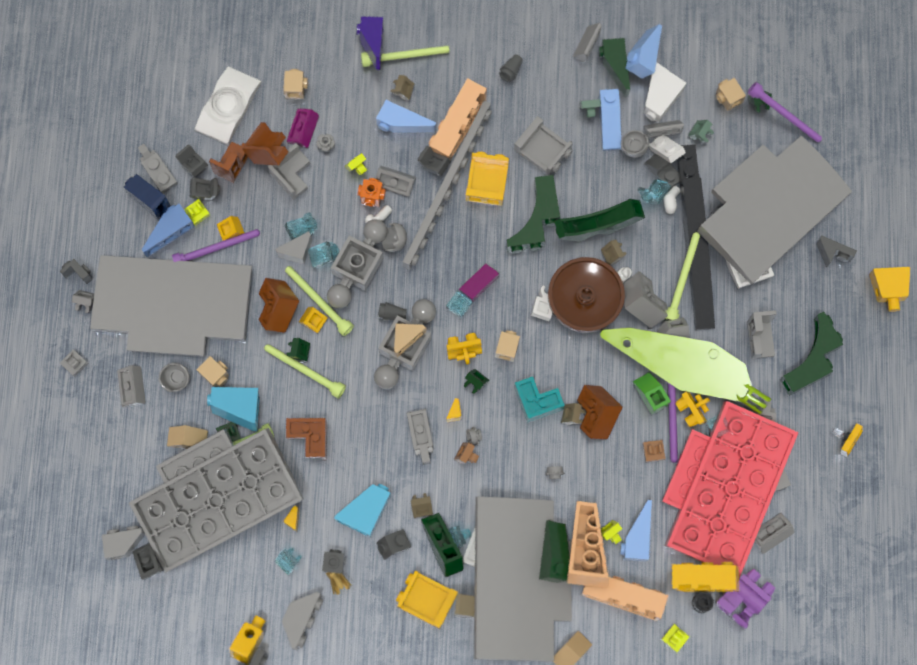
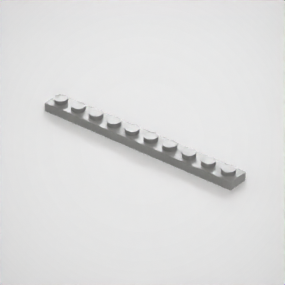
M483 101L403 260L404 268L410 270L412 265L416 266L420 257L418 253L420 249L425 248L428 241L426 237L428 233L433 232L436 226L434 221L437 216H441L444 210L442 205L445 200H449L452 194L450 189L453 184H457L460 178L458 173L461 168H465L468 162L466 157L469 152H473L476 146V142H474L476 137L481 136L485 120L488 121L492 114L490 110L491 103Z

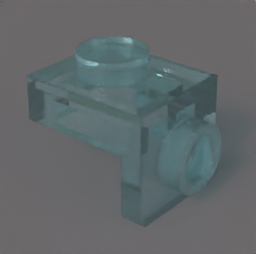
M655 179L648 189L639 187L637 191L642 195L641 198L646 203L659 204L671 186L668 182Z
M310 212L306 213L303 218L286 222L284 225L291 240L307 232H310L312 236L317 229L316 220Z

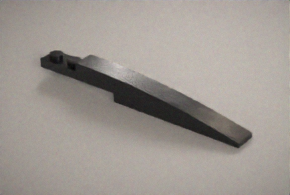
M681 145L685 150V154L677 159L684 215L683 228L686 253L693 233L697 232L700 225L706 221L696 145ZM700 235L690 267L689 279L695 330L715 329L708 242Z

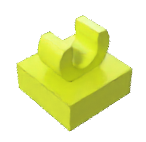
M361 153L348 162L345 167L348 171L355 169L359 175H362L367 171L362 164L366 158Z
M199 199L184 209L195 226L210 216V213Z
M611 520L600 529L604 540L610 539L615 544L622 540L618 534L622 530L618 522Z
M673 624L661 640L677 653L690 637Z

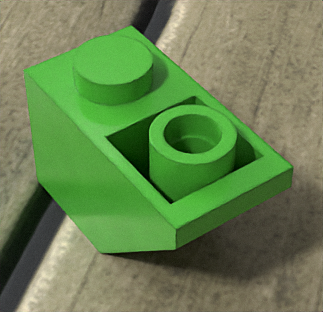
M650 373L632 381L651 415L668 407L671 403L662 385Z

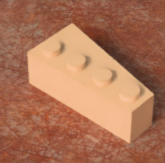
M467 78L457 98L449 108L445 119L439 124L438 132L431 137L428 143L435 153L448 157L451 161L467 135L483 101H486L487 88Z
M577 501L567 583L607 588L609 576L603 549L597 503Z
M617 576L609 577L607 588L584 585L581 596L654 621L662 618L669 596L655 589L644 588L642 585L634 582L632 584L624 582V579Z

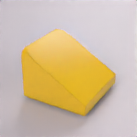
M229 216L216 224L223 241L244 234L238 217Z
M308 307L299 323L318 333L328 317L316 308Z
M458 398L454 399L446 422L461 420Z
M294 506L283 520L288 527L296 532L299 520L298 507Z

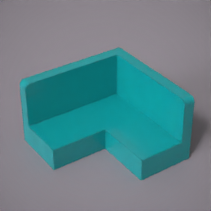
M533 376L515 382L514 389L527 423L564 410L565 405L558 388L539 394Z

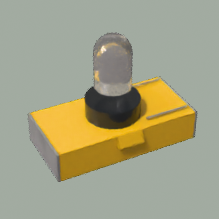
M858 423L855 424L851 433H846L843 439L844 445L841 448V455L848 457L863 432V426ZM838 428L832 430V434L840 439L845 434L844 431Z

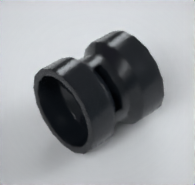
M701 592L693 597L691 605L695 612L704 614L713 608L714 600L709 593Z

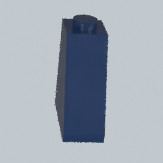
M138 174L130 177L125 182L124 189L127 194L158 221L171 206L163 193Z

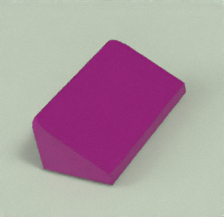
M298 108L286 142L293 145L297 143L300 147L308 148L319 115L312 109Z
M485 263L459 290L473 302L499 277V273Z

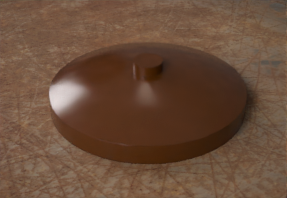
M591 257L576 258L564 263L554 273L548 288V302L555 318L565 327L581 333L597 332L611 325L619 316L625 299L624 285L616 270L606 262Z

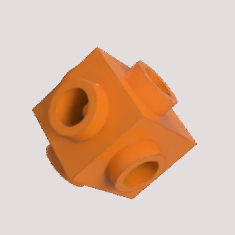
M364 179L363 185H359L358 188L361 204L369 207H380L381 200L385 198L386 189H383V184L378 179Z

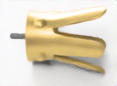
M326 573L331 582L333 595H335V592L339 595L340 589H343V587L350 589V586H352L342 573Z

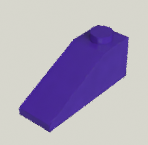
M361 16V22L357 24V35H360V43L376 70H380L383 17Z

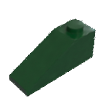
M625 38L603 39L602 45L598 47L599 58L602 57L603 65L623 95L628 97L630 82L629 73L626 69Z
M437 513L421 519L436 561L445 578L463 571V556L441 515Z
M547 520L539 580L554 583L565 582L568 579L570 563L566 524Z

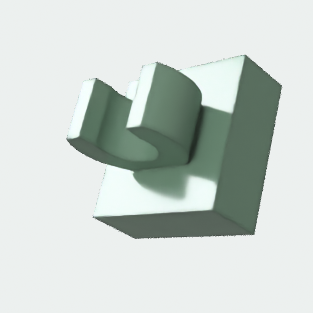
M600 99L579 101L580 109L586 108L587 117H596L595 107H601Z
M698 120L688 136L692 140L699 139L703 143L708 142L709 140L705 135L714 134L713 130L710 129L712 123L709 120Z

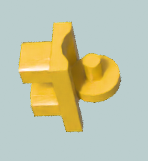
M475 333L467 334L465 336L466 341L459 342L456 336L449 337L448 345H446L448 360H465L466 365L470 364L469 358H475L477 354H482L480 338L478 339Z
M686 391L682 394L683 397L675 403L680 412L687 408L691 409L693 414L685 418L689 427L705 424L707 420L700 408H702L704 413L709 411L706 405L710 402L709 398L703 400L701 395L698 394L695 396L698 402L696 403L691 393Z

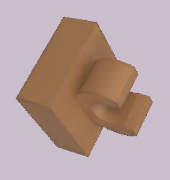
M663 440L643 442L645 463L665 460Z
M467 442L462 443L454 460L459 463H466L467 461L476 463L479 456L472 452L475 446Z

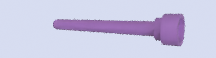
M755 82L749 88L747 94L752 98H760L814 141H822V137L768 96L764 89H762L763 86L758 82Z
M255 229L184 255L178 252L173 254L172 258L174 262L190 261L258 237L260 231Z
M668 383V397L671 401L668 406L670 460L675 463L678 461L676 387Z

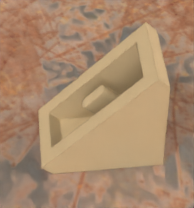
M396 324L395 356L398 358L426 333V327L417 324Z
M187 425L169 427L167 447L188 449L207 439L208 430Z
M577 631L556 653L552 662L555 665H574L593 644Z

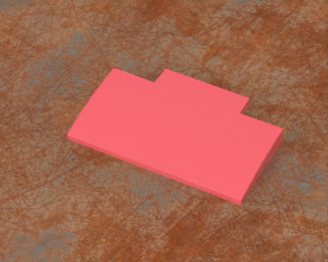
M723 402L710 436L693 429L690 431L661 502L675 507L679 511L664 546L700 562H712L713 565H721V562H733V565L739 567L740 578L799 432L731 402Z

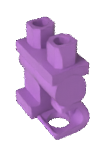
M755 569L740 577L739 592H726L716 603V606L729 617L742 602L745 603L746 608L741 613L734 614L731 617L744 630L747 629L752 615H758L771 600V595L775 590V587L768 581L762 588L755 584L761 577Z

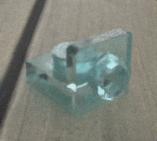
M327 241L308 249L312 267L314 268L332 261L334 262L340 252L336 244Z

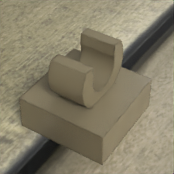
M399 75L398 80H393V83L396 85L395 89L390 91L403 100H410L414 83L407 76Z
M617 240L610 241L601 249L609 265H614L627 254L622 252L620 248L622 243H618Z
M565 404L561 423L566 425L582 424L583 421L579 417L580 414H585L586 411L581 409L582 405Z
M423 493V498L416 499V495H413L411 500L413 517L433 515L430 496L427 497V494Z

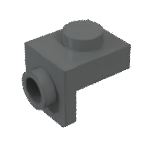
M189 144L175 155L182 167L194 178L208 167L206 161Z
M429 146L424 148L417 159L424 170L438 176H442L451 162L448 157L435 153Z
M198 178L190 180L189 198L212 201L218 196L220 191L218 178H213L211 181Z
M75 259L67 261L60 270V273L65 278L76 272L86 284L93 280L89 275L91 271L86 265L80 266Z
M404 529L386 535L376 542L378 551L384 560L411 548Z
M330 549V552H324L322 571L341 574L343 564H345V554L341 553V550Z
M257 648L250 665H265L268 659L266 657L267 652Z

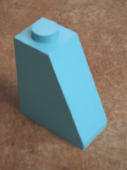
M211 388V394L207 396V405L211 407L213 414L249 430L257 431L260 404L258 388Z
M372 484L337 513L334 518L335 521L371 538L391 497V493L388 492L389 488L382 484H378V486Z

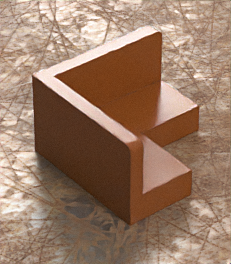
M265 122L259 124L242 147V150L254 164L279 166L289 152L285 146H280L286 136L282 132H272Z
M231 142L220 162L211 158L209 163L213 173L234 183L248 159V156L242 150L245 143H242L240 146Z
M265 278L259 291L260 297L265 302L259 321L265 330L285 333L297 308L299 299L285 281Z
M584 385L577 399V402L587 411L580 429L590 439H608L623 406L602 386Z
M286 418V439H306L305 457L327 460L326 418Z

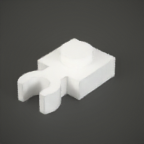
M542 286L539 291L540 297L536 296L531 316L549 321L552 311L548 302V294L544 292L545 286Z

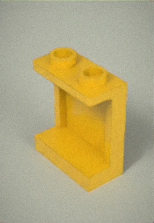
M481 151L472 153L465 201L502 206L509 158L502 154H495V156L487 155V153Z
M415 570L414 574L410 573L405 581V584H407L405 591H400L396 602H398L397 607L440 629L458 592L441 585Z

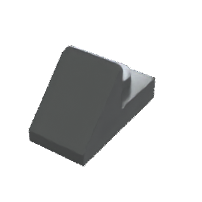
M657 154L644 163L667 191L680 183L679 172L671 163Z
M822 235L816 244L826 267L830 265L834 256L842 262H851L857 252L855 249Z
M150 543L132 551L142 580H146L163 571Z

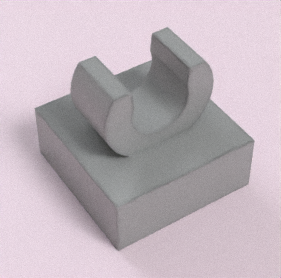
M77 291L72 297V302L77 303L75 305L76 311L81 309V305L86 307L85 313L91 311L94 293Z
M73 349L60 364L76 377L88 362Z

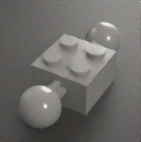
M374 219L366 223L363 229L365 237L363 242L351 236H348L331 266L332 274L342 279L340 284L333 285L327 292V300L332 307L340 309L350 303L351 292L349 289L352 284L364 291L368 288L383 261V252L373 248L375 244L384 241L387 236V227L382 221Z
M421 299L414 303L412 307L413 320L411 322L398 315L378 348L379 354L390 359L387 365L378 367L374 373V381L378 387L391 389L397 384L399 379L397 369L399 365L411 371L415 369L431 341V333L426 331L422 337L397 358L394 353L396 324L423 325L431 322L436 315V308L430 300Z

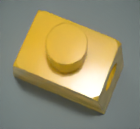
M910 267L873 269L869 276L877 302H887L889 312L900 311L899 301H905L909 296Z
M255 615L251 624L247 622L243 624L229 648L232 658L245 665L250 664L264 637L261 629L266 621L263 618Z

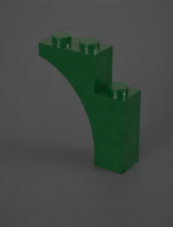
M553 175L534 178L536 201L533 213L527 224L517 234L506 240L507 252L517 254L527 249L537 251L545 246L543 225L546 227L555 226L554 221L560 219Z
M628 199L598 212L572 218H561L554 221L559 239L582 242L596 234L610 235L644 219L645 215L640 200Z
M824 311L817 314L813 319L815 337L808 357L799 367L783 375L780 379L789 396L828 377L833 372V365L825 356L840 349L843 345V338L838 331H835L831 317L826 315Z

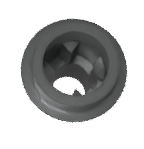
M514 54L500 68L499 76L504 81L511 82L516 78L523 62L522 57Z
M387 302L385 304L380 303L378 318H381L382 321L395 320L398 315L405 319L407 309Z

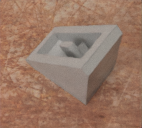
M307 232L276 248L278 257L305 264L312 242L311 234Z

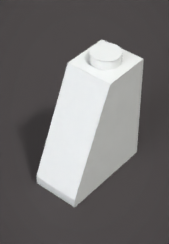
M656 62L655 73L651 75L643 112L646 117L651 121L655 120L659 123L684 91L686 82Z

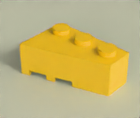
M703 562L701 565H694V563L672 564V589L678 592H739V567L733 565V562H721V565H713L712 562Z

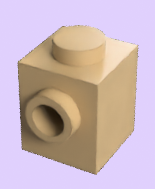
M298 69L285 71V98L304 99V89H308V78H305L304 72Z
M735 78L731 80L726 79L719 83L716 91L718 102L723 104L727 111L742 104L746 97Z
M506 330V332L501 331L495 358L514 362L520 336L516 332Z
M211 356L197 369L198 373L213 387H222L227 382V377L229 376L226 371L228 369L226 365L220 360L216 362Z

